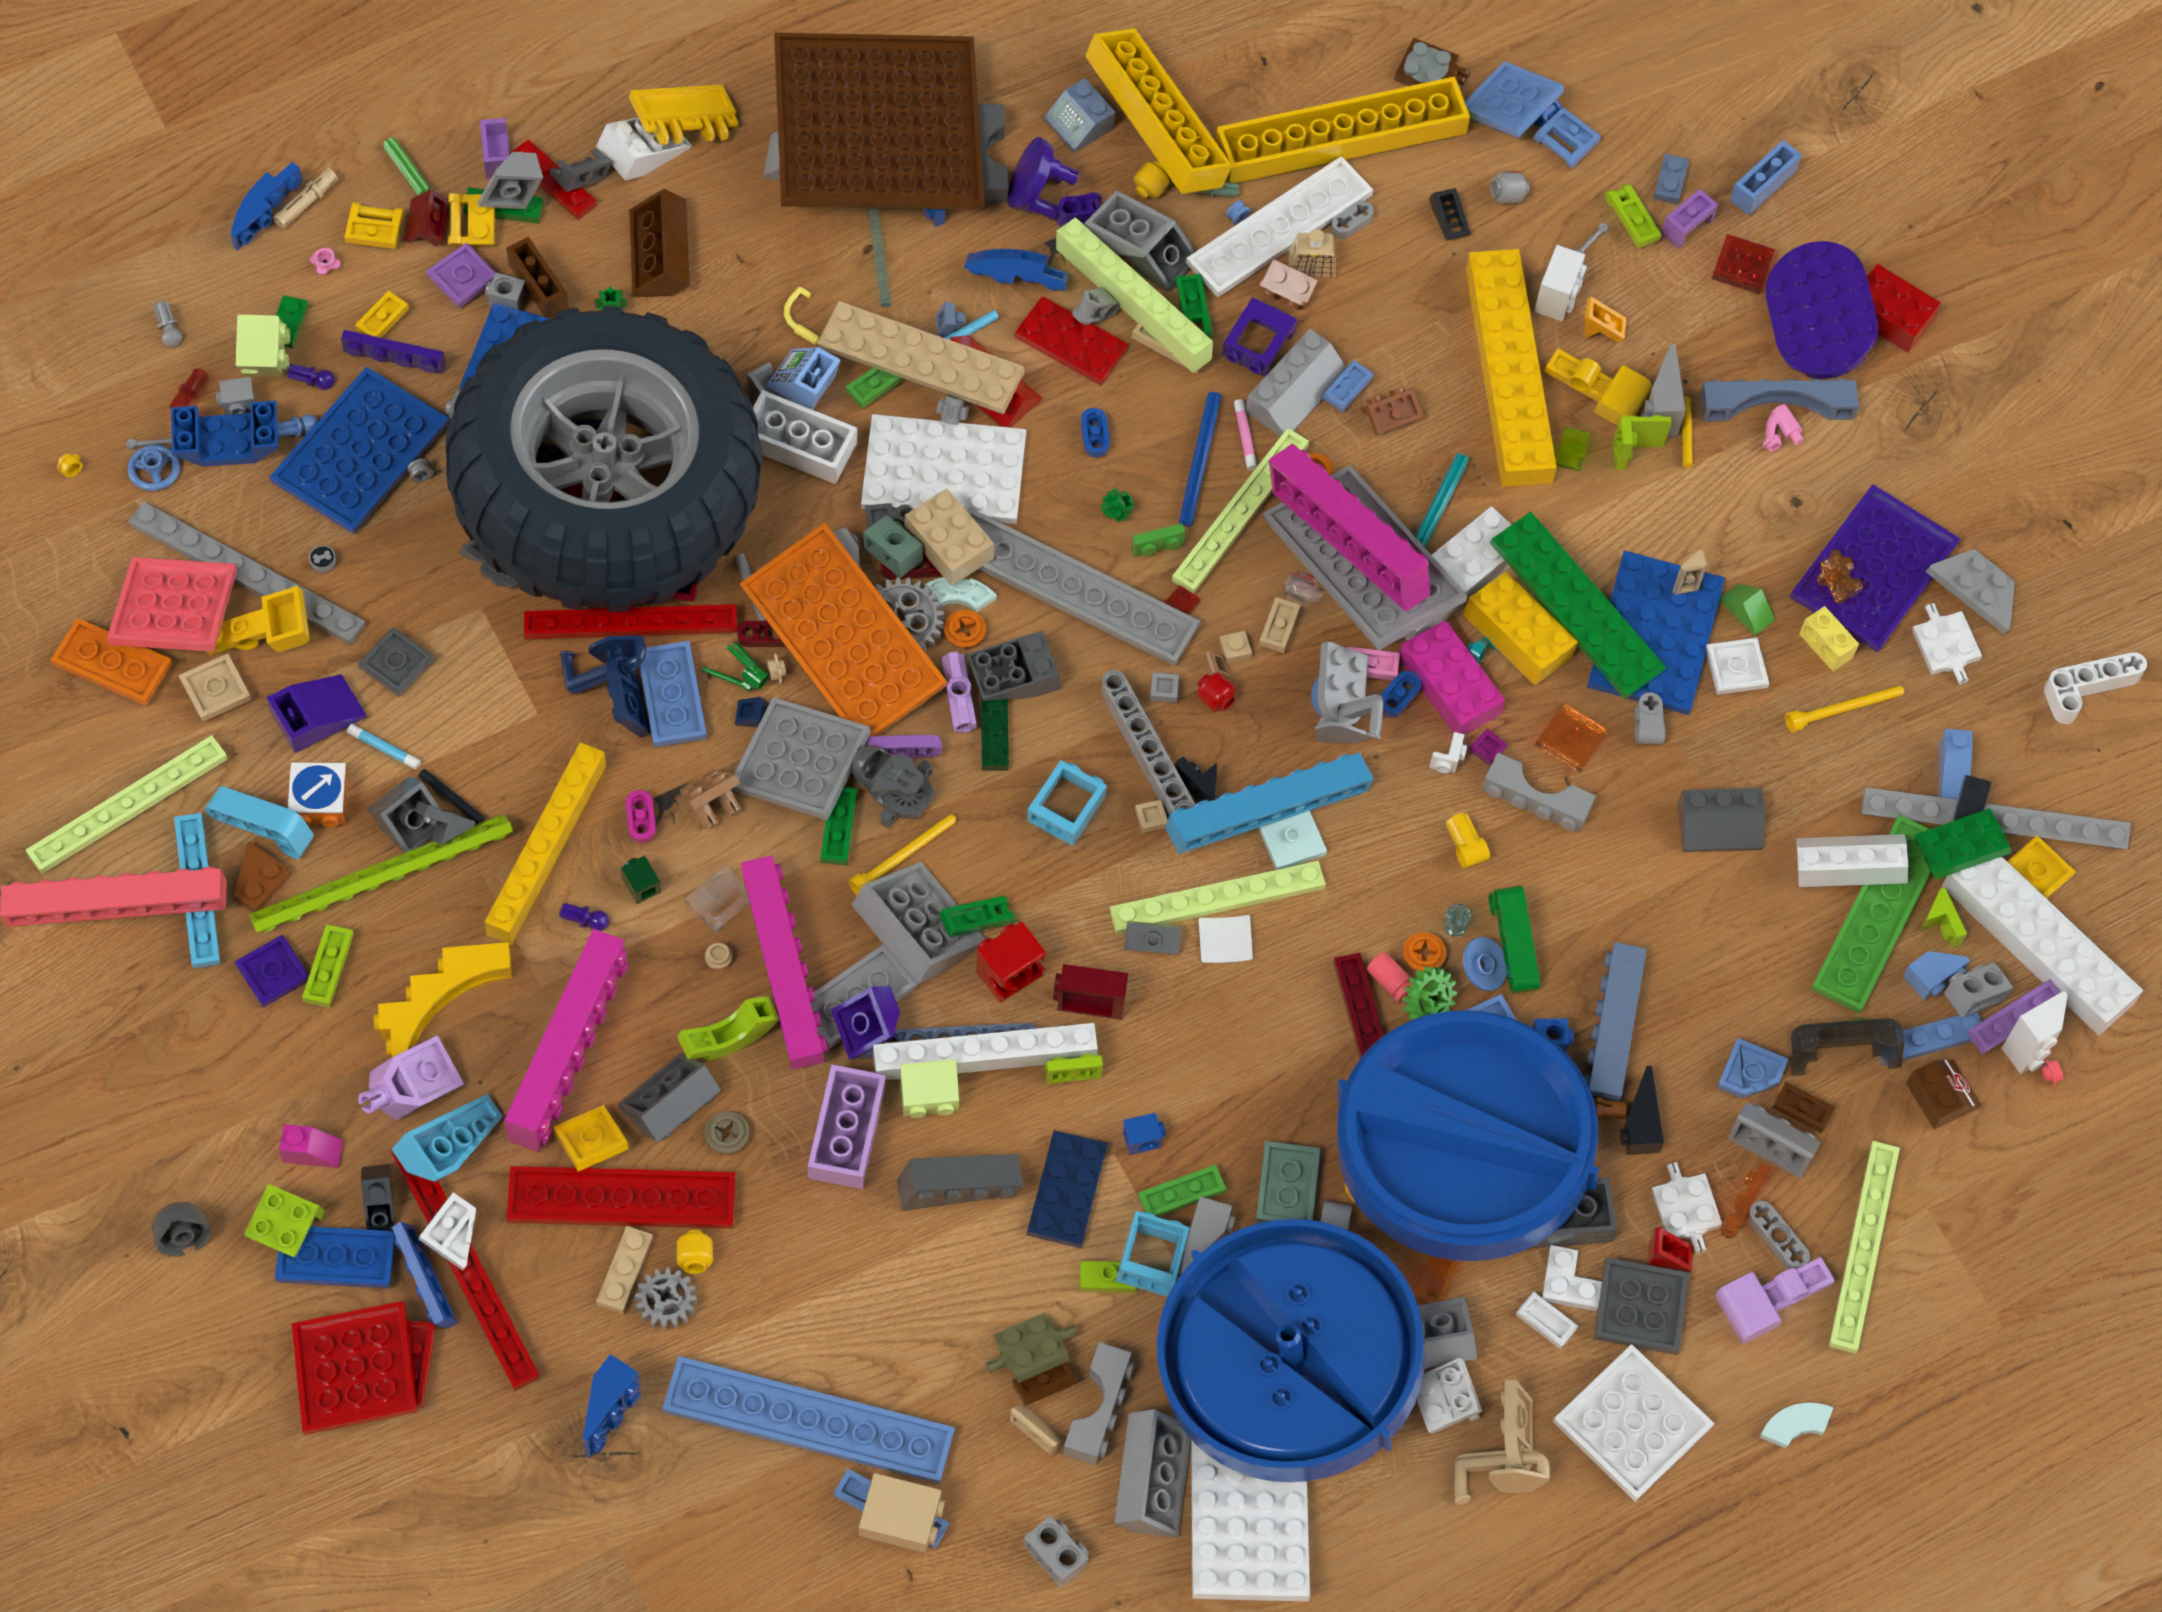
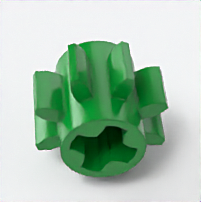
M611 286L604 291L599 290L600 299H595V308H599V311H603V306L627 307V299L623 298V291H617Z
M1118 488L1108 491L1107 496L1102 498L1104 501L1101 503V509L1108 519L1116 518L1117 522L1128 519V515L1132 514L1131 510L1134 507V503L1129 493L1125 491L1119 493Z

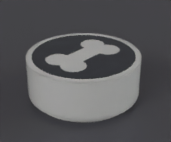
M324 545L312 549L309 554L311 568L319 573L331 571L336 565V556L333 549Z

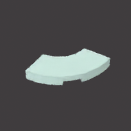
M944 577L934 579L923 585V588L930 586V594H937L938 599L936 602H941L942 607L947 604H960L969 607L974 612H978L997 599V595L989 587L971 578L970 580L962 579L953 586Z
M1800 1403L1789 1406L1770 1419L1764 1427L1760 1438L1786 1449L1791 1440L1799 1435L1808 1433L1823 1435L1833 1407L1820 1403Z

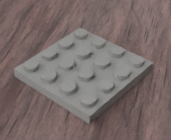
M773 697L734 773L740 784L731 790L828 820L852 772L853 758L857 751L864 747L871 733L870 727Z

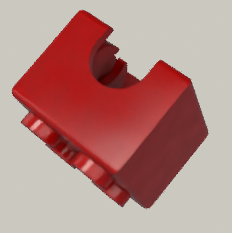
M1022 921L1016 925L1013 923L1008 924L1000 931L999 936L994 939L986 938L977 947L976 973L1000 1003L1044 976V967L1039 960L1045 961L1046 951Z

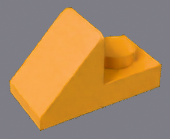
M1588 297L1585 316V338L1600 332L1617 343L1624 340L1627 318L1595 298Z

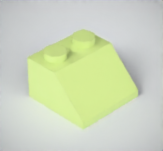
M956 1059L900 1065V1091L903 1116L921 1118L926 1116V1114L933 1113L945 1116L952 1114L954 1111H959Z

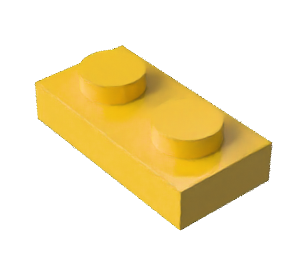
M388 290L355 324V329L359 333L382 338L409 310V306L405 301Z

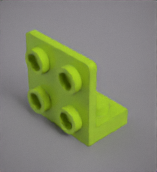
M1629 415L1620 417L1612 443L1615 470L1626 469L1628 460H1632V448L1664 447L1672 423L1671 417H1663L1661 415L1651 417Z
M1097 1050V1056L1084 1054L1079 1056V1058L1067 1059L1066 1057H1056L1051 1061H1046V1065H1044L1046 1083L1101 1079L1103 1070L1102 1056H1099Z
M268 1184L245 1231V1236L291 1257H296L314 1218L321 1221L326 1210L317 1204Z

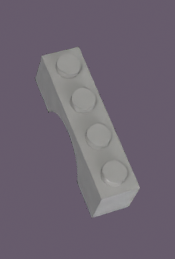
M1497 753L1482 787V790L1486 791L1493 798H1502L1511 802L1516 808L1529 810L1541 819L1554 821L1566 830L1579 833L1596 795L1573 785L1559 793L1548 794L1537 791L1525 780L1522 763L1500 753Z
M1098 1343L1090 1367L1089 1378L1099 1386L1103 1395V1403L1092 1416L1072 1421L1064 1445V1456L1096 1465L1098 1457L1104 1458L1109 1441L1104 1439L1107 1430L1113 1432L1117 1415L1113 1414L1116 1404L1122 1405L1126 1389L1121 1387L1124 1378L1130 1380L1134 1368V1363L1130 1362L1132 1352Z

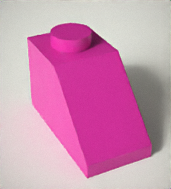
M284 1124L279 1151L283 1163L339 1168L343 1140L313 1127Z

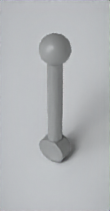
M1606 223L1599 224L1598 231L1580 249L1574 251L1583 253L1601 234L1607 233L1608 225Z
M172 438L146 441L129 439L126 445L129 450H135L137 446L172 444Z

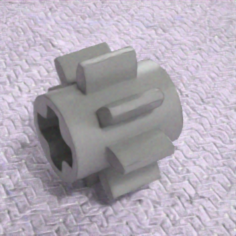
M947 394L945 400L941 399V401H938L936 413L942 414L941 421L958 425L960 419H967L970 407L964 405L965 400Z

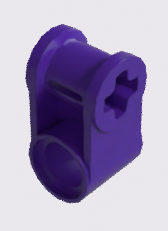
M1091 192L1084 195L1063 197L1058 204L1056 217L1058 225L1063 227L1076 217L1085 226V222L1101 207V195Z

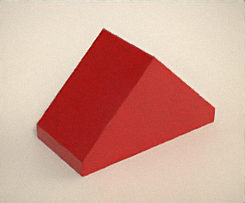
M1657 1227L1649 1241L1648 1265L1692 1272L1693 1245L1665 1229Z

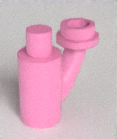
M1783 404L1776 407L1771 412L1766 423V440L1763 443V447L1769 452L1775 451L1782 445L1781 437L1778 434L1775 435L1777 425L1785 437L1792 439L1795 445H1799L1804 441L1800 434L1802 428L1787 405Z

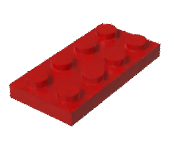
M1043 296L1015 331L1016 339L1100 386L1128 350V343L1092 323L1083 324L1075 319L1072 312Z

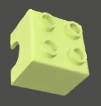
M238 315L236 366L242 369L241 373L243 376L283 377L284 370H288L289 355L286 354L285 344L290 343V329H287L286 323H282L280 318L274 315Z

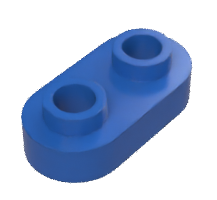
M1089 408L1081 416L1083 447L1089 456L1098 458L1107 454L1109 450L1110 439L1107 417L1101 409ZM1094 422V423H1097L1098 425H1096V426H1091L1090 423ZM1093 445H1099L1100 448H1094Z
M1401 672L1381 693L1380 696L1383 698L1384 703L1383 714L1385 716H1399L1419 694L1422 681L1415 672ZM1409 685L1412 689L1407 690L1403 686ZM1393 703L1396 707L1392 708L1389 707L1387 704Z

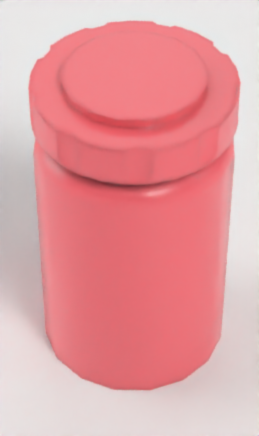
M1386 952L1379 954L1368 965L1366 971L1394 997L1397 1003H1402V998L1408 995L1404 987H1410L1411 985L1409 981L1410 976Z

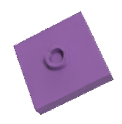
M467 243L426 270L427 276L458 308H461L485 291L488 282L493 281L496 274Z

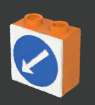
M291 763L288 809L299 814L308 826L323 825L326 827H336L338 825H345L349 777L346 763Z

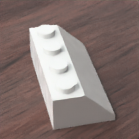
M1905 834L1796 838L1799 887L1908 883V856Z

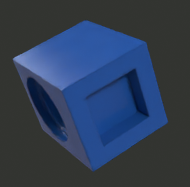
M1567 1018L1534 1019L1532 1028L1540 1031L1545 1036L1549 1033L1557 1035L1559 1039L1552 1041L1564 1052H1567L1568 1046L1573 1044V1029L1568 1028Z
M1156 1113L1123 1120L1122 1133L1129 1155L1161 1148L1162 1140L1166 1137V1131L1163 1122H1158Z

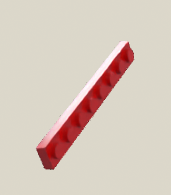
M736 604L629 608L628 611L609 612L608 608L524 611V639L737 632Z

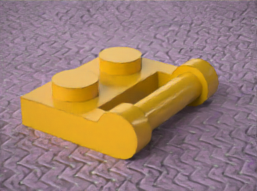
M452 193L448 195V203L451 204V236L448 237L449 246L461 247L465 243L470 247L495 246V208L478 206L477 202L482 194L463 195ZM461 205H468V237L461 236Z
M353 202L344 236L345 243L396 249L401 224L404 219V209L361 206V203ZM360 216L390 219L392 221L361 218Z

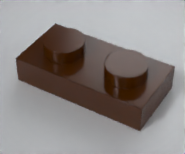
M1785 1082L1772 1107L1820 1133L1823 1132L1835 1109L1834 1106Z
M1065 1362L1020 1383L1013 1379L1012 1384L1024 1406H1027L1075 1385L1076 1379Z

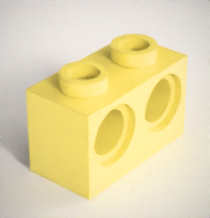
M1825 606L1805 619L1799 633L1833 672L1853 659L1859 645Z

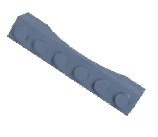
M1764 379L1760 381L1736 380L1734 382L1711 380L1703 383L1700 392L1702 421H1729L1736 414L1748 408L1771 403L1805 407L1819 413L1828 420H1854L1859 408L1856 380L1836 379L1822 381L1820 379H1812L1810 381H1796L1788 379L1785 381H1771Z

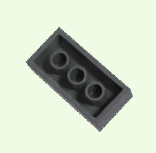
M1609 1178L1597 1179L1596 1188L1594 1190L1587 1188L1581 1202L1565 1223L1550 1236L1530 1248L1550 1247V1245L1568 1246L1613 1242L1617 1232V1224Z

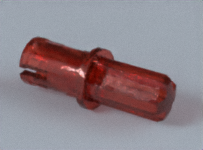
M194 368L185 384L183 383L179 386V392L169 405V408L187 407L192 400L198 397L197 392L208 379L207 373L202 369Z

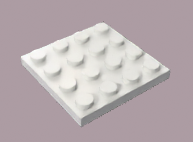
M1632 1344L1553 1420V1423L1635 1502L1715 1424Z

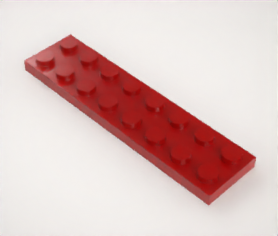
M510 1166L506 1219L507 1223L733 1229L736 1173L585 1168L577 1171L576 1168Z

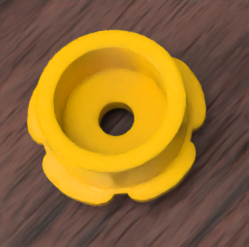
M77 454L63 455L58 461V472L67 478L76 476L83 467L80 462V456Z

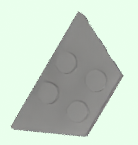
M1972 549L1932 564L1925 571L2002 634H2005L2010 629L2015 581L1977 550Z

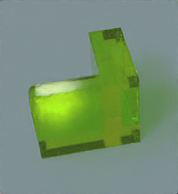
M1565 427L1556 466L1581 471L1590 433Z

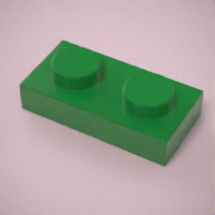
M283 295L276 316L280 318L282 323H286L287 329H290V343L285 344V347L294 348L309 307L308 300Z

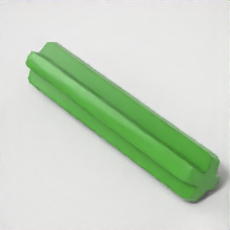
M394 137L386 139L383 142L384 149L417 195L430 190L431 187Z

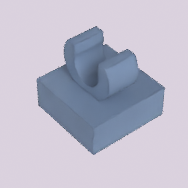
M944 302L937 312V336L944 338L950 335L952 331L959 330L961 328L960 324L966 323L964 313H955L954 303Z

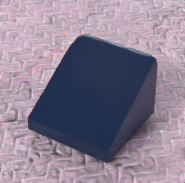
M761 696L738 700L735 724L737 726L758 728L769 703Z

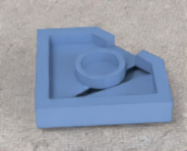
M1737 1038L1717 1088L1742 1099L1778 1086L1789 1059Z

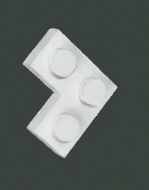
M1550 1245L1542 1298L1550 1303L1597 1311L1602 1281L1575 1276L1578 1250Z

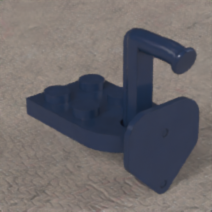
M609 636L590 644L588 647L589 653L604 663V665L579 675H575L573 665L575 653L571 651L560 652L561 666L568 692L578 694L609 682L607 690L613 700L614 708H612V714L615 721L640 738L650 735L641 687L635 672L646 657V645L643 636Z

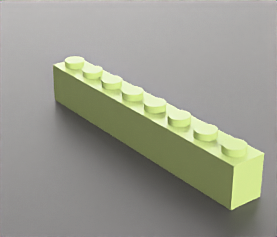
M1076 217L1056 231V250L1097 287H1103L1120 304V308L1138 324L1140 322L1152 337L1161 342L1192 373L1212 360L1213 341Z

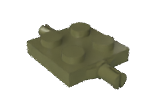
M1044 1312L996 1333L993 1336L1000 1350V1356L985 1362L989 1373H992L995 1370L1006 1367L1013 1373L1017 1382L1020 1383L1070 1361L1063 1341L1078 1335L1076 1327H1074V1324H1071L1068 1327L1057 1330L1052 1326Z

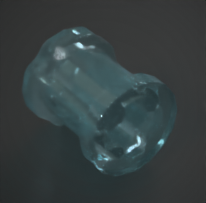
M1453 904L1448 908L1443 923L1444 931L1448 935L1459 937L1466 932L1467 924L1470 920L1469 909L1462 904Z

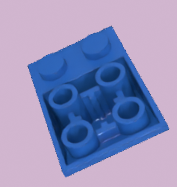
M612 1354L607 1357L594 1374L583 1434L585 1454L589 1459L594 1452L598 1454L607 1442L606 1436L611 1430L615 1431L619 1428L624 1420L623 1414L628 1407L633 1408L641 1397L638 1372Z

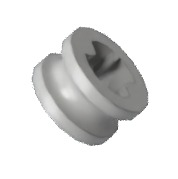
M425 458L417 459L407 467L408 473L411 474V480L415 483L424 482L434 474L429 460Z

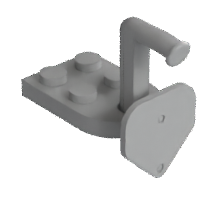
M1329 641L1321 644L1318 704L1323 716L1318 725L1315 726L1316 740L1319 742L1349 744L1366 741L1369 737L1381 740L1383 698L1378 694L1365 697L1368 656ZM1371 714L1369 733L1351 726L1361 716Z

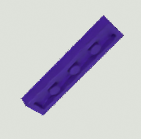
M344 330L341 336L343 352H347L352 356H365L378 362L388 361L397 363L402 367H415L428 373L437 372L443 374L446 366L443 351Z

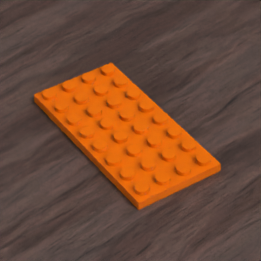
M825 522L739 583L743 591L840 718L869 726L871 730L869 737L880 735L948 685L943 675Z

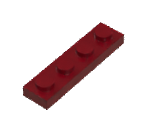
M1361 953L1335 957L1333 964L1358 1054L1361 1058L1384 1035Z

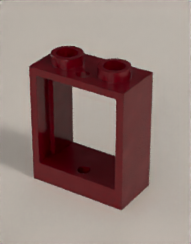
M1063 964L1062 973H1056L1053 1000L1058 1001L1057 1011L1122 1020L1129 973Z

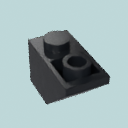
M390 1164L364 1166L361 1170V1186L367 1230H391L395 1226V1211Z

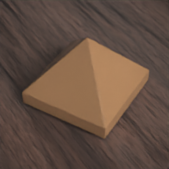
M1207 651L1204 674L1211 675L1220 672L1230 680L1231 676L1225 657L1212 651Z

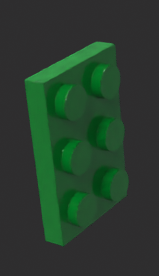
M1991 808L1914 835L1915 842L1935 880L2011 853V846Z

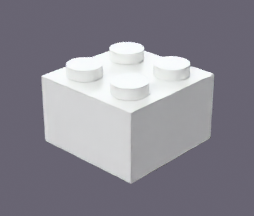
M1556 245L1540 286L1534 312L1562 322L1566 312L1571 314L1576 301V295L1580 292L1587 265L1583 264L1586 254Z

